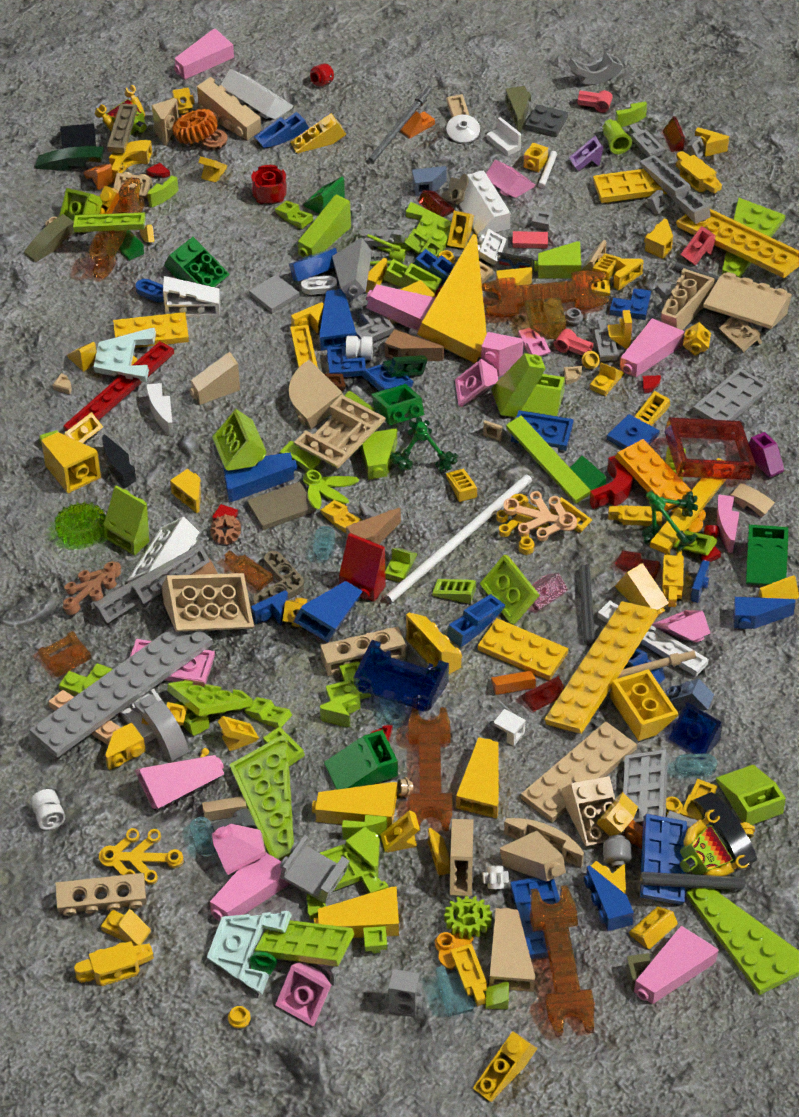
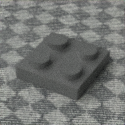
M536 105L525 123V130L557 137L568 118V112Z

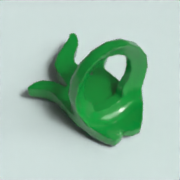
M255 952L249 960L251 969L266 972L269 976L277 965L276 958L266 952Z

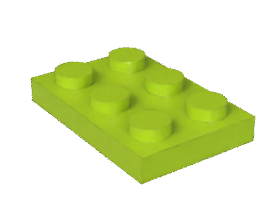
M503 555L479 583L488 595H493L505 604V608L501 612L512 624H516L540 596L507 555Z

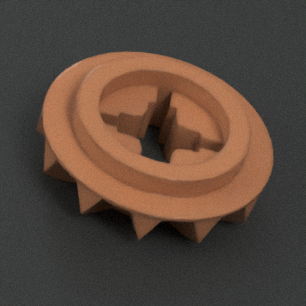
M217 129L213 135H209V138H205L201 142L207 149L213 148L215 150L217 147L225 146L228 137L224 131Z
M224 514L221 517L217 516L216 520L212 522L210 533L213 540L223 545L231 544L239 538L241 525L233 515ZM225 523L227 524L228 528H230L227 530L226 536L224 535L223 531L220 530L221 528H224Z

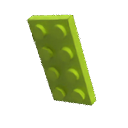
M290 920L285 933L266 929L255 948V952H266L273 955L276 959L338 967L354 936L353 928Z

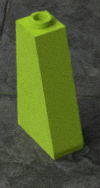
M337 194L331 199L298 240V255L305 258L325 251L351 228L349 200Z
M524 353L492 386L491 390L500 415L517 417L518 410L521 411L546 369L541 356Z

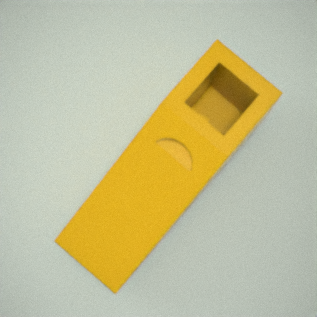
M330 113L290 143L296 153H301L332 145L347 134L334 115Z
M512 1031L473 1089L492 1102L524 1069L538 1048Z

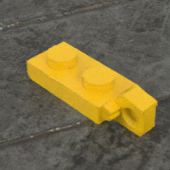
M609 506L608 520H618L623 522V525L650 526L652 524V510L650 506ZM656 511V524L658 526H662V513L660 511Z
M472 943L450 950L465 992L468 996L473 995L477 1006L486 1004V998L483 991L487 990L486 979Z

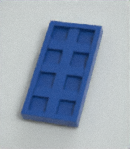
M645 814L643 816L641 874L642 872L685 874L680 867V862L684 859L680 850L684 847L683 841L687 831V821L652 814ZM641 884L640 898L682 905L685 902V887Z
M538 878L510 882L515 907L519 912L530 958L537 959L573 953V946L555 879L544 881Z

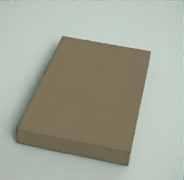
M300 482L247 500V505L262 530L316 512V509L309 503L307 492Z

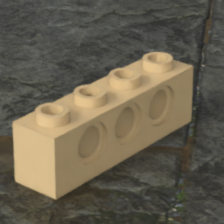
M398 626L320 645L321 659L328 676L340 673L339 666L357 661L360 662L363 668L406 657V644Z
M144 873L55 882L57 909L59 914L64 916H72L76 912L82 911L92 914L101 909L117 911L120 910V907L128 906L131 909H137L147 904ZM123 889L129 891L126 897L118 896L119 891ZM99 892L107 893L106 898L101 900L97 899L96 895ZM76 895H85V899L83 901H74Z

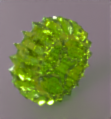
M77 501L74 505L69 503V506L63 507L62 511H58V515L55 517L57 536L63 543H68L69 546L75 544L78 548L79 545L84 547L87 544L93 545L94 541L99 542L100 537H104L105 512L99 505L94 506L93 502L87 504L86 501L83 503H78Z

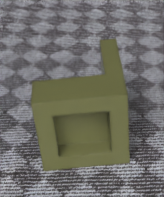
M649 953L631 955L626 958L625 969L631 991L634 990L638 977L651 962Z

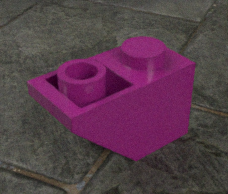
M765 432L751 437L745 455L769 478L784 472L777 443Z

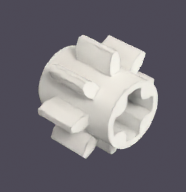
M487 866V872H482L483 883H488V889L504 888V883L509 882L508 871H503V866Z

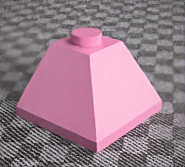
M480 359L455 379L458 405L462 407L488 391L498 381L497 369Z
M684 610L652 624V626L660 631L683 640H692L693 643L704 640V636L710 634L704 612L701 610Z
M229 824L218 828L212 833L213 845L228 875L266 855L262 832L258 829Z
M305 962L293 964L275 1005L311 1026H315L331 984L323 972Z

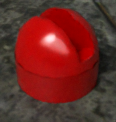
M704 526V535L713 536L715 539L718 538L720 533L719 526Z

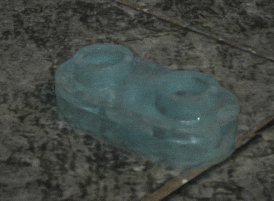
M322 526L316 530L313 544V555L316 559L327 560L331 558L335 543V531L333 528Z
M393 691L383 692L379 696V707L386 724L392 725L393 728L403 726L406 722V712L399 696Z
M682 754L675 760V771L682 776H710L717 770V759L710 754Z
M205 817L193 819L190 823V832L197 853L201 856L213 855L216 849L213 845L212 833L214 831L210 820Z

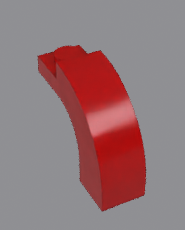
M616 455L608 458L607 472L614 480L609 484L590 491L589 504L593 509L604 506L607 503H611L612 506H618L628 498L632 491L633 476L615 458Z

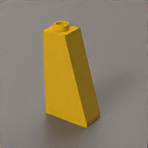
M478 737L456 795V808L497 819L499 804L498 742Z
M397 782L318 792L317 801L313 800L312 813H315L316 822L341 825L343 820L364 822L365 815L387 817L388 828L393 824Z
M389 887L319 908L318 918H314V923L353 928V938H364L363 928L386 926V936H399L397 887Z

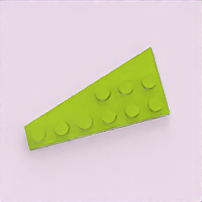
M738 197L734 220L772 237L785 221V215ZM726 251L722 275L730 272L734 273L736 277L741 278L751 265V262Z
M285 734L229 764L258 830L262 832L263 841L269 855L281 862L285 856L289 857L292 854L291 848L294 844L288 741Z
M693 888L687 891L686 897L758 995L799 976L798 949L715 889Z

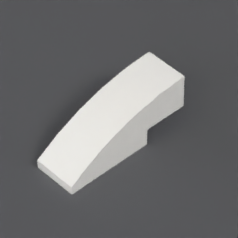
M162 383L147 384L148 400L152 415L160 427L169 436H172L173 425L170 396H163Z

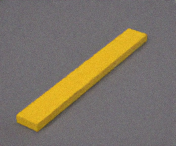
M720 458L716 459L692 489L693 496L698 497L697 502L694 503L698 505V510H692V517H686L682 515V509L678 507L670 518L680 531L685 532L734 471L735 464ZM668 521L650 542L651 548L668 554L679 540L676 536L677 533Z

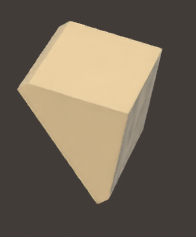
M175 98L152 105L154 131L165 146L168 145L173 137L172 126L176 119L179 118L178 104Z

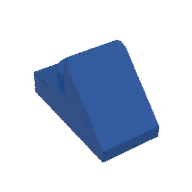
M285 590L251 606L254 623L258 624L274 617L282 626L288 592Z

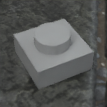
M536 210L532 219V226L548 230L553 220V213Z

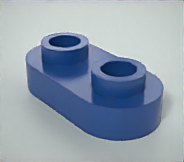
M141 279L136 282V292L138 295L155 302H164L162 284L149 279Z

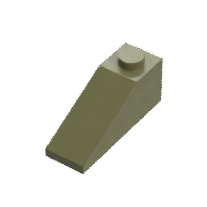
M525 86L505 89V103L519 132L522 131L529 110V102H531V94L527 92Z

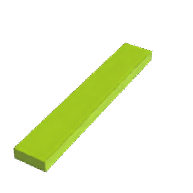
M522 415L506 424V429L575 504L590 495L591 490Z

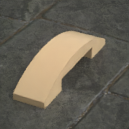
M506 818L504 821L505 835L517 840L538 831L552 846L562 851L564 861L580 868L583 866V850L573 839L560 830L530 819Z

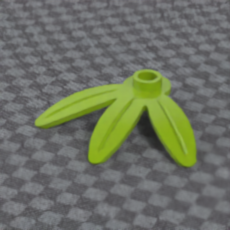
M309 470L303 476L304 483L309 486L307 492L308 501L315 509L321 508L322 500L320 493L329 500L348 504V498L331 487H347L359 482V479L354 476L322 477L316 470Z

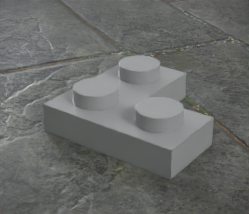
M368 309L361 312V319L367 325L355 330L356 336L359 339L363 336L373 337L374 342L391 335L395 327L385 316Z

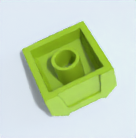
M66 188L59 216L64 214L74 221L75 215L100 214L103 203L100 196Z

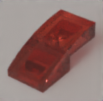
M622 550L615 563L616 567L625 572L643 563L654 580L661 569L660 561L642 559L641 553Z

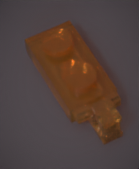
M230 550L224 554L225 563L229 566L228 568L234 573H244L245 581L257 590H262L273 581V574L245 554L237 556Z

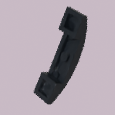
M710 792L693 800L703 818H705V813L708 810H714L709 815L711 820L720 816V819L712 824L728 846V853L734 862L740 855H745L744 858L738 860L741 866L757 861L758 858L743 827L728 806L717 795Z

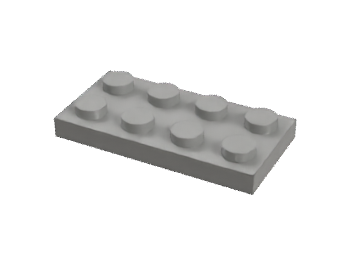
M739 368L693 406V412L723 430L768 391L769 385Z
M666 749L625 756L623 793L638 806L632 820L640 826H643V816L645 814L666 817L668 753Z

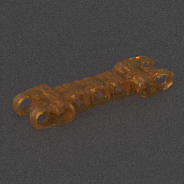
M131 177L124 182L119 190L120 199L112 214L142 213L145 203L144 198L139 197L141 189L139 178ZM130 184H136L134 188L128 187ZM127 230L102 231L95 235L89 249L90 259H95L93 267L94 278L104 279L111 273L116 264L115 255L126 236ZM100 268L106 269L104 272L98 273Z
M589 270L571 273L572 281L516 286V279L513 277L499 278L483 283L482 291L494 292L499 297V303L486 307L484 313L490 316L511 317L519 315V307L574 302L575 308L589 310L609 303V297L596 295L591 289L593 283L605 280L606 273Z
M440 707L439 716L429 721L420 717L418 708H412L408 721L409 744H419L420 793H409L410 811L416 814L419 828L424 819L433 817L441 822L443 831H449L452 819V793H441L440 744L451 743L450 720L446 707Z
M567 885L561 886L560 901L555 904H547L542 900L538 889H531L532 931L543 930L555 991V993L545 994L547 1015L556 1037L563 1036V1021L570 1016L580 1019L587 1033H593L594 998L591 989L580 990L569 927L578 926L575 902Z

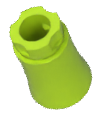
M609 119L605 121L602 130L611 152L614 154L627 152L632 145L631 137L625 133L616 120Z

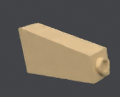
M452 819L450 895L472 896L474 819Z
M496 908L489 987L509 982V990L534 992L535 973L519 912L510 908Z

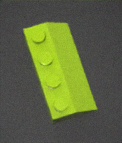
M236 408L212 436L223 465L228 471L253 467L264 459L267 452L253 420Z

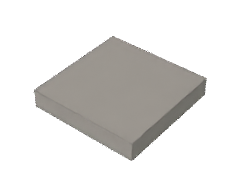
M277 274L249 290V295L271 313L300 297L299 292Z

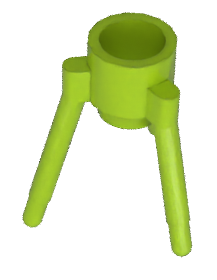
M367 234L368 238L391 248L377 246V249L390 253L389 259H394L400 263L404 262L406 249H401L400 246H395ZM370 261V265H376L380 261Z

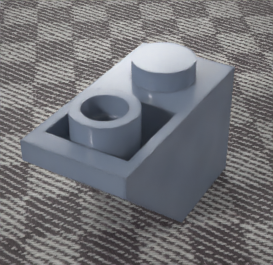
M446 166L412 170V184L415 196L431 195L447 182Z
M700 679L671 686L666 691V696L675 709L690 714L708 710L714 694Z

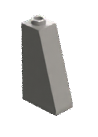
M362 237L332 256L340 287L350 301L366 292L372 250Z

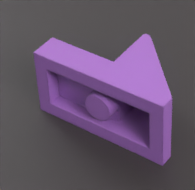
M594 136L569 158L578 171L590 161L599 166L603 146L598 138Z

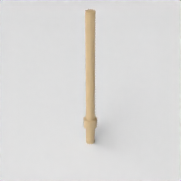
M694 650L678 654V652L670 654V657L623 669L618 678L648 669L654 670L669 665H681V662L695 659L696 654Z

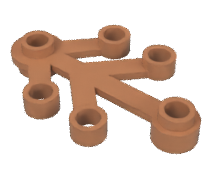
M108 562L104 565L103 569L91 573L88 570H83L78 574L82 583L77 585L75 582L67 583L64 586L67 594L70 595L77 591H82L75 597H69L63 601L65 613L67 615L77 613L81 608L79 602L88 594L92 601L101 600L103 598L102 582L106 589H112L117 585L115 578L121 574L120 563Z

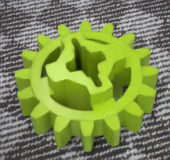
M465 896L463 900L457 897L456 903L450 901L449 907L445 908L444 922L446 923V928L452 929L453 935L458 932L459 938L467 935L468 939H471L473 934L480 937V932L487 933V927H491L492 911H490V905H485L484 899L477 901V896H474L472 899Z

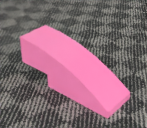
M719 495L716 514L717 526L720 527L719 535L727 551L733 553L739 512L732 511L733 496Z

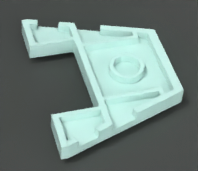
M155 328L99 342L94 362L95 372L116 376L117 374L125 375L127 379L135 377L139 378L142 382H147L148 365L131 366L135 345L154 344L156 337Z
M281 911V913L277 914L267 912L255 916L246 914L222 917L207 955L208 960L262 995L269 975L266 972L249 969L250 957L255 953V948L259 943L263 929L285 933L291 913L289 911Z

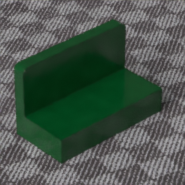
M425 355L393 357L391 361H383L382 365L391 377L423 375L428 359Z

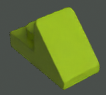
M392 548V559L385 571V578L401 582L406 578L417 557V553L401 548Z
M357 690L320 705V719L322 722L350 727L349 713H354L361 709L360 695Z

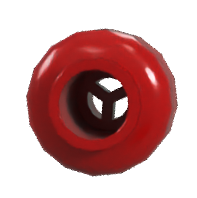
M329 64L316 65L310 71V80L318 87L328 85L334 79V71Z

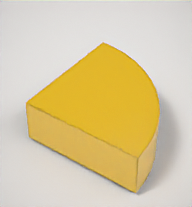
M145 225V229L139 230L145 242L155 241L152 225Z

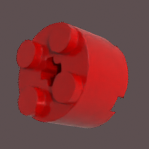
M263 165L258 167L256 172H252V193L257 203H281L284 201V197L287 194L286 173L283 169L281 171L276 165Z

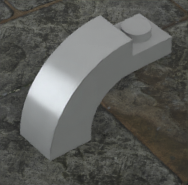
M605 53L598 61L591 64H584L572 58L567 63L571 68V72L582 83L588 85L605 82L617 75L624 67L617 57L609 53Z
M150 694L134 703L135 710L147 721L154 731L160 745V750L171 762L189 752L179 724L162 700L158 701Z

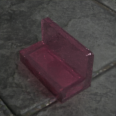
M559 573L547 574L532 584L540 595L532 604L534 610H540L568 590Z

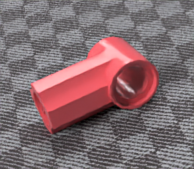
M580 90L578 105L594 107L598 112L605 113L609 110L613 96L606 90L599 93Z
M564 329L554 341L555 348L562 353H566L569 350L583 355L585 352L592 351L593 349L592 342L577 337L570 329Z

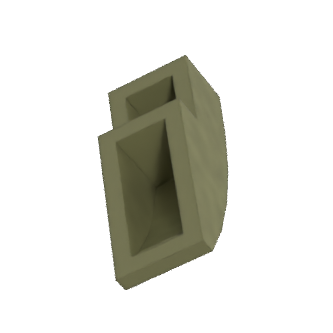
M62 214L48 224L25 249L24 254L36 263L63 246L62 241L76 233L73 229L74 221Z

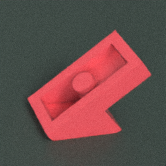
M701 226L680 255L696 266L705 252L709 255L712 254L716 235Z

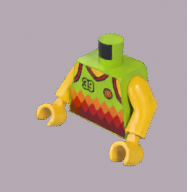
M134 85L130 86L132 92L128 91L127 87L124 92L125 96L131 98V100L127 99L121 103L137 105V113L130 135L136 131L143 133L147 128L143 106L138 97L134 95L136 91ZM101 104L99 109L96 108L95 116L98 118L102 117V121L112 132L120 104L106 114L107 109Z
M708 810L703 820L699 819L686 831L683 841L684 847L680 850L684 858L680 862V867L686 873L692 871L695 875L727 876L735 872L734 869H745L749 865L748 863L745 866H741L738 862L745 855L738 856L735 862L731 863L733 859L711 825L707 826L709 822L715 823L720 819V816L715 817L714 820L710 819L709 815L714 810Z

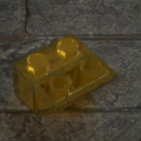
M560 297L524 301L529 326L532 330L549 340L557 339L560 333L566 329V319Z

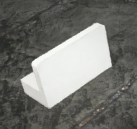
M501 117L498 118L497 129L487 133L486 139L505 155L509 156L521 150V133Z

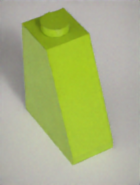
M580 241L538 253V260H534V271H538V278L574 279V274L581 275Z
M397 428L376 431L360 446L368 480L388 476L392 463L390 455L395 453L397 447Z

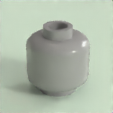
M622 835L608 837V840L603 843L605 863L612 865L613 869H618L623 864H628L632 860L630 841Z

